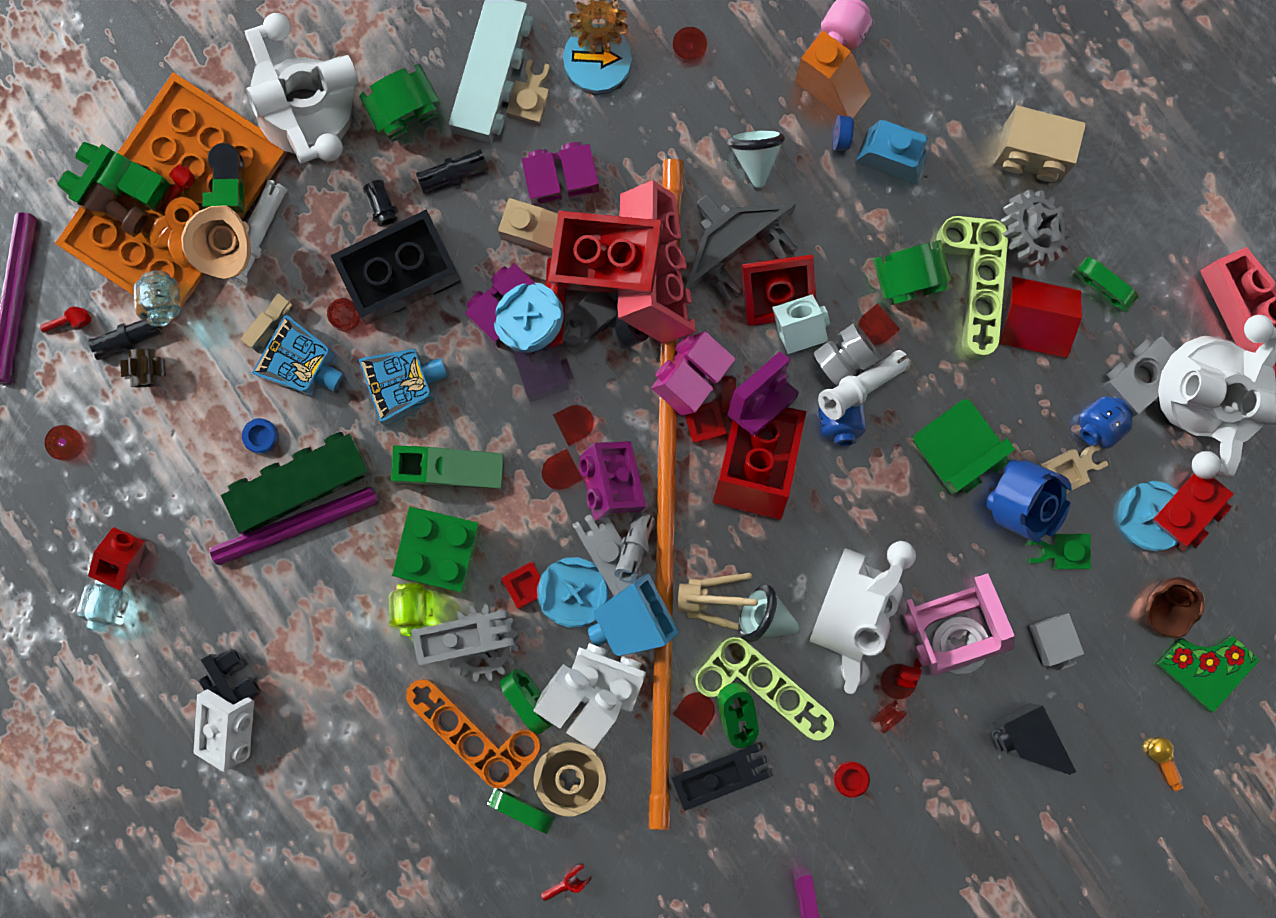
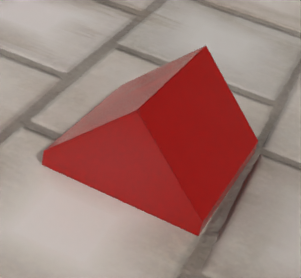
M813 254L742 264L740 277L748 326L776 322L772 307L812 294L816 300Z
M1012 276L998 345L1067 359L1082 320L1081 290Z

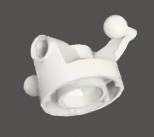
M271 13L265 18L263 25L245 30L247 41L256 62L250 84L251 87L246 88L257 118L258 126L268 141L284 151L296 153L300 164L316 158L327 162L335 161L342 154L343 145L341 139L349 130L353 115L354 87L358 86V78L350 57L345 55L327 61L307 57L287 59L273 66L262 38L268 37L274 41H281L289 35L291 24L285 15ZM309 89L316 91L315 95L309 99L293 98L292 102H287L286 99L287 94L295 90Z
M1265 315L1250 317L1244 326V333L1253 343H1264L1258 348L1256 353L1246 351L1220 337L1201 336L1186 342L1175 351L1161 373L1158 388L1161 410L1168 421L1192 435L1209 436L1221 442V460L1211 451H1201L1193 458L1192 470L1201 479H1211L1216 475L1232 478L1240 463L1243 442L1249 440L1264 424H1276L1275 371L1272 368L1276 363V327L1273 326L1272 321Z
M906 541L895 542L887 550V560L891 566L885 572L867 566L864 560L865 555L845 548L817 618L809 642L842 655V677L845 680L844 690L849 694L855 693L857 687L863 685L869 678L870 670L867 663L862 660L863 654L869 656L877 655L885 647L891 628L888 618L896 613L903 594L902 584L899 582L903 570L910 568L916 560L915 549Z

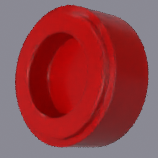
M847 761L836 768L833 782L837 791L843 796L856 798L867 791L870 784V776L867 769L860 763Z

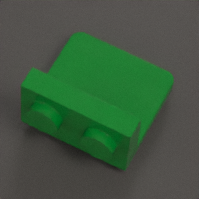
M968 399L961 400L913 436V443L951 494L961 489L965 494L982 483L979 477L988 469H991L993 473L1002 469L1011 461L1007 455L1016 450L1008 438L1003 441L999 440L973 403Z

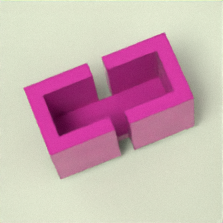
M706 331L695 335H686L676 346L678 353L674 357L673 363L668 360L658 369L655 374L658 379L651 387L655 393L681 416L698 410L713 390V387L709 384L710 380L718 383L735 361V358Z

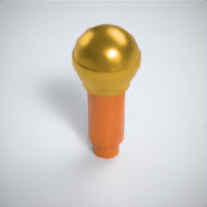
M1166 738L1154 739L1148 747L1149 755L1160 764L1166 780L1172 786L1173 791L1181 790L1184 787L1181 775L1173 760V744Z

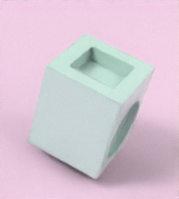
M813 294L772 307L779 336L788 354L828 341L825 327L831 325L829 315L825 306H818Z

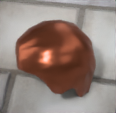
M1183 577L1166 579L1153 589L1147 599L1146 623L1164 637L1179 639L1186 636L1191 627L1201 620L1205 608V596L1199 587L1189 579Z

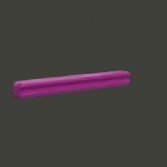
M17 212L15 215L0 304V383H8L10 381L36 225V217L25 212Z
M367 487L210 548L212 560L215 564L221 565L365 510L379 503L374 488Z

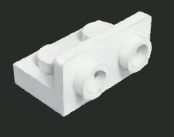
M590 643L587 649L579 647L572 669L581 672L590 681L589 686L592 688L597 686L600 689L610 691L617 700L622 702L621 709L632 712L646 675L645 671L640 670L642 663L625 656L621 657L620 662L607 657L609 650Z
M208 689L199 693L196 702L193 753L223 772L248 759L251 751L254 701L247 697L233 705Z

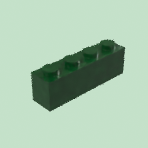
M343 432L335 433L323 440L324 446L313 451L311 447L304 448L292 455L293 460L280 466L279 462L273 463L259 471L261 476L251 481L243 478L228 485L229 491L222 494L221 498L238 534L244 535L260 529L372 475L355 437L350 433L346 435Z

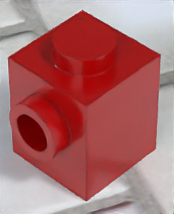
M113 527L94 550L88 577L121 591L139 567L146 541Z

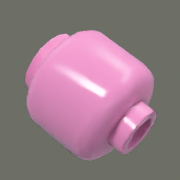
M836 0L821 22V30L825 31L849 50L856 49L872 27L870 9L861 0Z

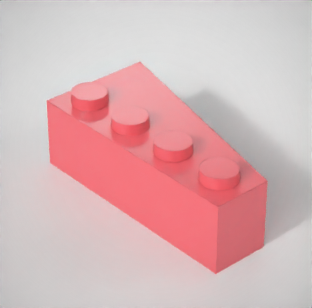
M652 180L620 194L619 216L663 221L653 293H618L617 310L619 319L664 344L695 333L696 327L695 320L688 319L686 307L692 301L690 289H684L681 271L687 268L685 256L682 255L676 239L682 238L675 194Z
M1245 247L1216 260L1201 269L1200 272L1236 345L1246 351L1256 353L1258 348L1264 343H1253L1244 333V326L1250 317L1265 315L1272 321L1273 326L1276 327V282L1251 251ZM1275 363L1272 368H1273L1274 371H1275V378H1276V363Z

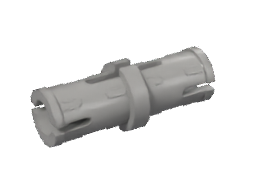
M636 512L633 515L629 533L621 542L620 548L622 552L614 572L615 577H619L620 581L627 583L636 581L643 556H647L649 550L648 540L655 524V519L653 517L650 518L648 513Z

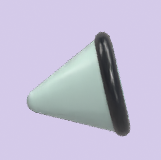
M760 130L738 133L728 138L727 145L733 150L754 187L763 188L765 186L781 145L785 141V135L778 131Z
M764 584L758 586L750 593L748 598L757 599L758 605L742 607L738 628L743 640L754 642L760 639L794 635L799 632L798 622L776 595L774 588Z

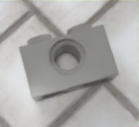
M1163 336L1154 342L1147 338L1132 351L1136 358L1128 365L1121 361L1106 374L1110 380L1103 388L1112 398L1117 397L1125 401L1130 407L1133 417L1140 414L1159 397L1158 388L1161 373L1176 350ZM1139 366L1146 367L1150 371V383H1144L1138 378L1137 369Z

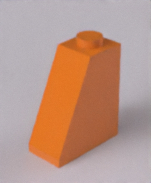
M822 30L801 57L795 82L837 114L854 118L870 98L871 92L852 52Z

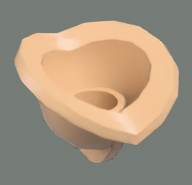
M227 205L210 206L196 212L186 222L181 235L182 250L189 263L202 273L222 279L237 277L247 268L251 257V240L248 234L249 224L242 221L239 215Z

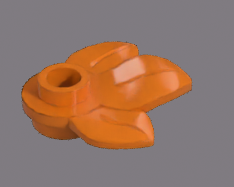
M178 197L167 205L165 216L153 223L150 230V242L153 248L168 246L172 258L180 266L187 268L191 264L182 250L181 235L187 221H180L176 213L178 209L184 208L189 212L190 219L196 212L201 210L194 200L188 197Z

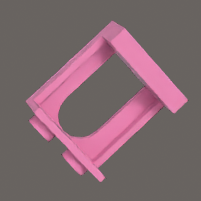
M988 573L975 577L974 587L918 606L914 605L912 599L907 600V614L903 615L904 624L909 635H916L919 645L915 646L919 662L922 667L928 665L932 677L1014 649L1015 635ZM979 607L981 608L993 637L948 652L932 650L925 633L929 625Z

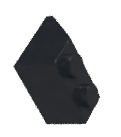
M1029 703L991 722L995 731L991 732V736L1000 752L1005 751L1008 755L1068 775L1076 772L1043 705Z

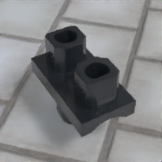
M230 649L218 655L209 654L201 659V662L215 683L214 686L208 675L199 679L198 681L204 691L208 689L218 696L221 693L223 698L233 705L247 697L255 700L262 693L252 677H248L236 685L230 676L232 672L244 665L236 649Z

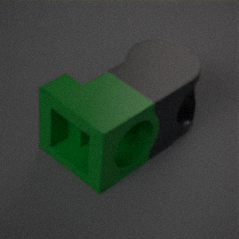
M227 143L217 144L211 148L208 154V163L213 169L212 192L203 193L202 206L208 208L210 206L227 205L236 213H244V160L232 145Z

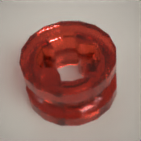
M347 298L334 300L327 309L328 321L339 331H351L360 322V316L353 301ZM343 306L349 312H353L352 318L347 317L349 322L342 324L339 318H335V313H340L338 309Z
M896 700L887 704L871 719L873 723L881 725L880 731L882 734L893 728L907 715L905 710L901 711L897 708L898 702Z

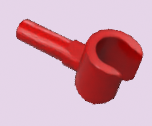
M178 164L169 173V177L175 185L160 208L164 213L167 205L173 199L178 198L182 191L189 189L195 183L193 173L186 166Z
M72 306L60 318L40 325V329L45 333L70 323L74 330H79L90 324L92 319L86 309Z
M916 656L912 667L901 666L897 685L911 689L916 688L922 674V666L918 656Z
M576 865L565 876L564 881L541 893L542 899L547 901L568 890L574 893L583 890L591 881V878L581 881L576 876L584 868V865Z

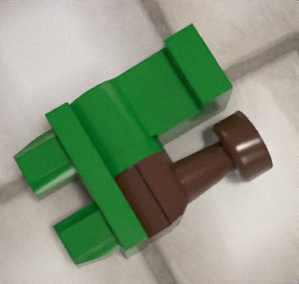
M82 142L75 158L87 165L86 170L81 177L69 170L65 171L57 185L79 207L95 216L102 217L107 215L122 222V230L132 237H136L144 228L148 219V213L138 207H134L131 210L127 209L117 202L118 197L121 193H124L154 211L169 188V182L159 174L147 170L103 144L98 147Z

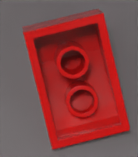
M559 210L548 281L561 289L606 293H653L663 221Z
M787 407L757 435H751L732 419L712 503L781 520L789 499L807 411Z

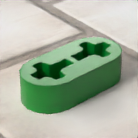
M1086 257L1075 271L1081 281L1122 312H1129L1139 299V295L1131 286L1091 257Z
M514 669L501 679L500 687L504 696L532 732L542 734L554 725L533 711L541 692L523 670Z
M730 683L720 690L717 698L722 727L726 737L733 746L744 748L753 744L759 735L755 704L751 694L741 683ZM735 698H737V709L732 707ZM739 722H743L745 725L743 726V732L739 733Z
M494 788L487 802V805L545 834H548L556 818L549 812L500 788Z

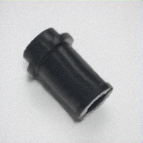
M372 181L374 188H371L370 184L367 183L362 189L373 212L371 216L372 221L377 222L379 227H385L396 222L398 219L396 216L398 209L396 206H392L384 186V181Z

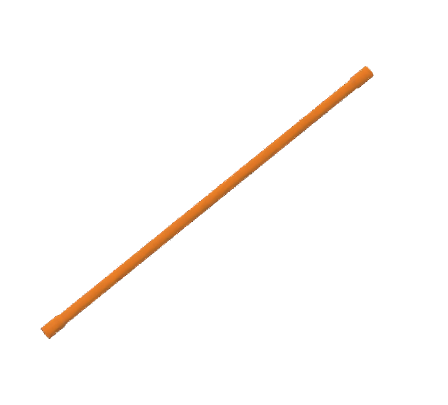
M681 159L663 160L662 186L675 194L681 230V195L683 192L684 161ZM679 238V239H676V242H677V246H678L679 249H680V238ZM678 339L664 344L661 343L660 367L668 360L673 363V359L678 353L676 350ZM660 397L655 586L673 619L677 412ZM672 640L662 647L654 648L652 770L648 829L654 830L670 829L669 763Z

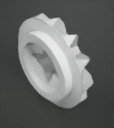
M955 617L946 620L935 630L931 645L933 651L948 652L955 649V646L947 639L948 637L961 639L968 632L965 644L969 645L987 639L988 635L985 629L975 620L966 617ZM986 659L951 670L950 672L956 674L971 673L980 668Z

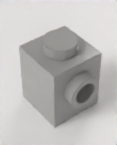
M1069 613L1060 614L1029 625L1043 666L1054 665L1056 671L1077 664L1075 657L1084 654Z

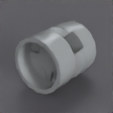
M856 323L851 324L840 332L837 342L830 340L814 352L817 362L836 386H839V382L844 377L857 376L858 369L865 371L881 359L871 340Z

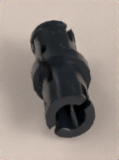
M479 149L476 152L454 160L451 157L444 159L445 163L416 172L424 194L427 191L452 182L453 185L459 184L460 179L489 169L482 150Z
M151 314V316L129 325L122 323L117 325L116 330L89 339L88 342L92 353L96 351L94 357L96 360H100L123 349L130 351L135 349V345L158 335H163L160 321L157 322L158 317L156 314Z

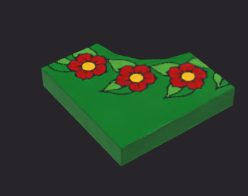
M1229 636L1220 644L1209 647L1197 646L1184 638H1179L1157 665L1210 713H1214L1260 659L1234 636Z

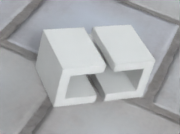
M563 664L541 693L533 711L558 728H561L582 701L583 703L573 715L572 719L574 721L566 733L594 750L615 723L622 702L617 700L608 690L600 689L597 686L592 688L589 686L590 681L581 672L570 669Z

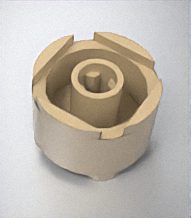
M567 741L551 747L544 753L536 765L533 782L540 801L548 810L561 816L571 817L591 810L600 801L607 784V770L603 759L596 750H592L581 742ZM570 769L576 770V777L580 778L581 782L574 783L569 788L565 786L566 780L561 778V774H567Z

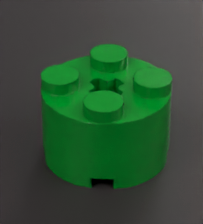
M421 64L414 65L415 72L408 74L406 68H403L378 80L370 86L373 93L368 97L364 92L360 94L359 98L379 135H387L390 140H393L409 131L407 125L417 120L424 124L439 116L437 108L440 106L441 101Z
M941 240L932 243L933 249H931L930 243H925L890 253V255L884 256L885 263H883L881 256L872 259L883 300L889 299L890 305L915 299L913 292L923 289L924 296L949 289L948 282L952 281Z

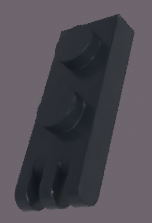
M762 743L752 744L671 776L684 811L774 776L772 768L765 769L760 773L757 772L756 767L769 762L766 755L754 760L751 757L752 753H757L763 749Z

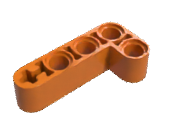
M416 680L407 689L406 700L409 706L493 788L499 789L509 785L541 751V738L530 729H521L515 732L500 747L433 680ZM418 687L421 689L429 687L431 692L428 696L435 704L440 703L441 699L445 702L444 705L435 710L432 717L428 714V711L434 709V707L427 701L418 703L416 700L419 697ZM446 710L453 711L458 716V725L452 731L444 729L440 723V717ZM526 735L533 739L535 748L532 754L522 755L516 750L515 743L519 736ZM478 736L481 738L484 749L480 755L474 756L467 752L465 743L468 737ZM496 761L504 762L509 767V776L504 781H498L491 775V765Z

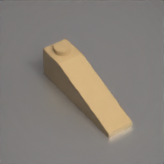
M508 198L498 229L501 240L552 255L558 214L538 206Z

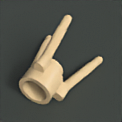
M735 574L702 580L689 579V584L680 583L678 612H687V618L700 619L739 630L738 623L701 612L700 610H707V603L757 606L758 600L741 597L708 595V589L701 588L752 579V574Z

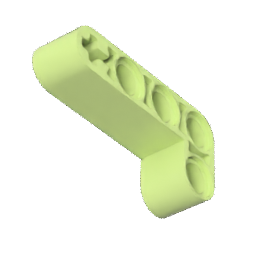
M953 216L944 222L936 238L941 240L945 253L970 256L962 349L970 359L983 360L994 352L999 343L1008 238L1004 237L1003 233L1007 229L1000 221L993 219ZM949 228L958 229L962 233L963 240L957 243L952 242L948 239L946 230ZM986 231L992 232L997 237V245H986L982 240L981 234ZM984 265L989 266L994 272V280L987 281L982 279L978 268ZM977 300H985L990 304L992 310L990 315H981L977 312L975 308ZM987 325L982 330V341L988 342V344L981 350L979 349V344L973 342V340L980 334L981 326Z
M733 637L722 642L696 674V687L700 693L707 697L718 696L720 690L732 683L737 677L805 736L813 740H823L833 731L834 721L831 714L741 638ZM731 643H737L744 649V658L737 664L728 662L724 655L726 647ZM760 666L768 668L771 672V681L765 687H758L752 681L753 671ZM709 670L718 672L722 679L720 687L714 691H707L701 683L703 674ZM786 690L795 691L799 698L797 706L792 710H784L779 702L781 694ZM807 702L811 704V707L806 710L809 714L817 718L820 715L824 717L821 723L825 727L822 731L815 729L811 733L809 731L811 723L803 716L800 717L799 722L794 719L795 716L804 710Z

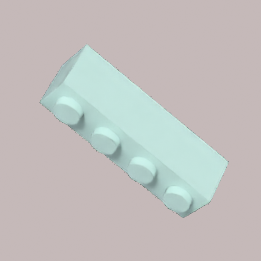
M516 0L484 1L449 121V127L453 134L492 144L494 134L500 135L505 115L500 113L504 101H510L514 82L510 81L513 69L519 70L524 50L520 49L523 36H529L533 23V17L529 16L527 3Z

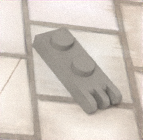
M590 514L584 517L591 528L587 533H585L581 523L576 522L572 525L612 594L615 596L632 584L620 581L619 577L614 575L622 552L620 548L622 539L608 515L602 520L603 523L597 526ZM640 570L638 571L636 580L643 576Z
M502 610L411 630L418 666L515 645L513 638H504L500 641L498 638V634L512 631L511 625L496 626L495 620L509 617L508 611Z

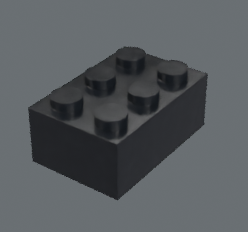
M427 209L331 255L354 306L366 325L461 280Z

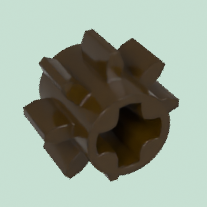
M154 349L128 351V360H120L121 377L130 379L131 387H154L158 385V377L166 376L165 359L156 357Z

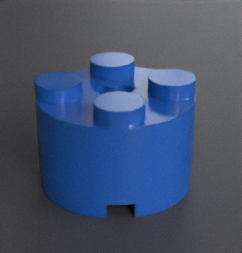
M1014 459L1008 462L996 490L990 493L987 499V508L992 511L993 518L999 526L1034 542H1042L1041 537L1045 535L1052 537L1060 529L1068 515L1071 502L1066 500L1067 490L1072 491L1071 483L1067 477L1027 460L1017 461Z

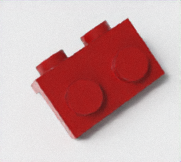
M1194 473L1154 517L1152 522L1179 543L1178 548L1184 552L1189 545L1196 549L1208 536L1209 532L1204 528L1212 519L1219 523L1232 509L1228 501L1234 493L1214 477L1211 479H1201Z

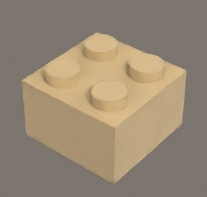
M1017 105L1004 124L995 163L1003 165L1002 168L1011 173L1020 174L1023 171L1037 174L1036 177L1042 181L1057 182V179L1063 180L1077 162L1086 123Z

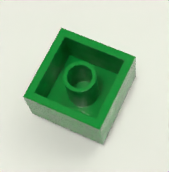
M409 506L392 576L466 593L482 525L479 522Z

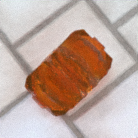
M587 0V5L579 1L575 3V9L578 13L569 15V21L573 24L570 28V34L572 37H579L577 43L580 48L590 43V52L594 54L597 52L598 46L602 45L603 50L608 53L611 51L610 41L616 45L622 43L620 34L627 33L628 25L623 22L627 19L626 10H618L620 6L619 0H612L607 3V0ZM597 19L599 23L600 19L605 20V26L600 28V24H598L597 28L592 25V21Z

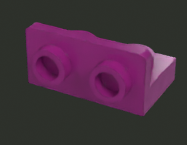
M780 351L733 393L728 416L751 435H757L798 397L799 391L787 382L789 376L786 373L791 359Z
M631 441L593 443L580 455L579 471L585 480L587 505L592 510L594 521H601L612 513L641 512L647 507Z

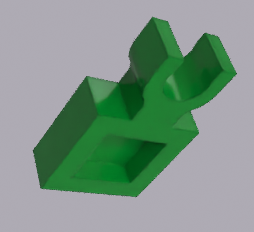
M1054 534L1052 536V544H1047L1045 541L1034 542L1028 540V546L1037 545L1042 550V555L1039 558H1028V564H1038L1045 562L1047 559H1053V570L1091 569V534Z

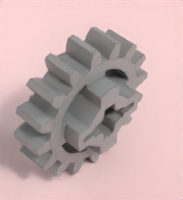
M1029 189L1009 200L1010 204L1003 208L1008 216L1001 219V223L1008 226V230L1003 233V236L1011 238L1010 250L1017 248L1019 250L1018 258L1022 260L1028 257L1029 265L1031 266L1039 263L1042 267L1064 256L1063 251L1070 247L1065 240L1072 236L1071 232L1065 230V225L1069 224L1070 221L1061 216L1064 208L1062 206L1056 208L1054 206L1055 198L1051 196L1045 199L1044 191L1042 190L1034 193L1032 189Z
M484 604L482 612L478 613L475 605L469 606L470 615L466 616L461 611H458L456 614L459 620L490 613V606ZM512 618L505 621L495 620L496 626L512 625L514 622ZM509 631L498 634V638H501L503 635L505 638H516L520 634L519 631ZM515 644L505 647L501 657L495 649L490 650L489 653L481 652L454 658L449 666L454 668L460 665L462 667L460 671L461 677H465L469 672H472L473 681L479 682L481 674L485 673L488 681L494 680L493 671L497 670L502 675L507 673L503 666L505 662L515 664L516 660L510 656L511 651L520 650V646ZM474 657L484 658L490 666L476 667L469 664L468 661Z

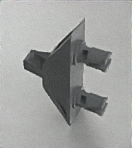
M708 194L697 201L696 207L705 218L700 223L705 232L686 288L692 290L702 281H708L726 305L731 302V297L725 286L737 297L743 290L725 270V263L755 240L763 238L779 259L787 257L781 245L791 254H794L798 247L793 244L779 225L781 220L795 210L796 203L735 207L730 210L726 204L719 208Z

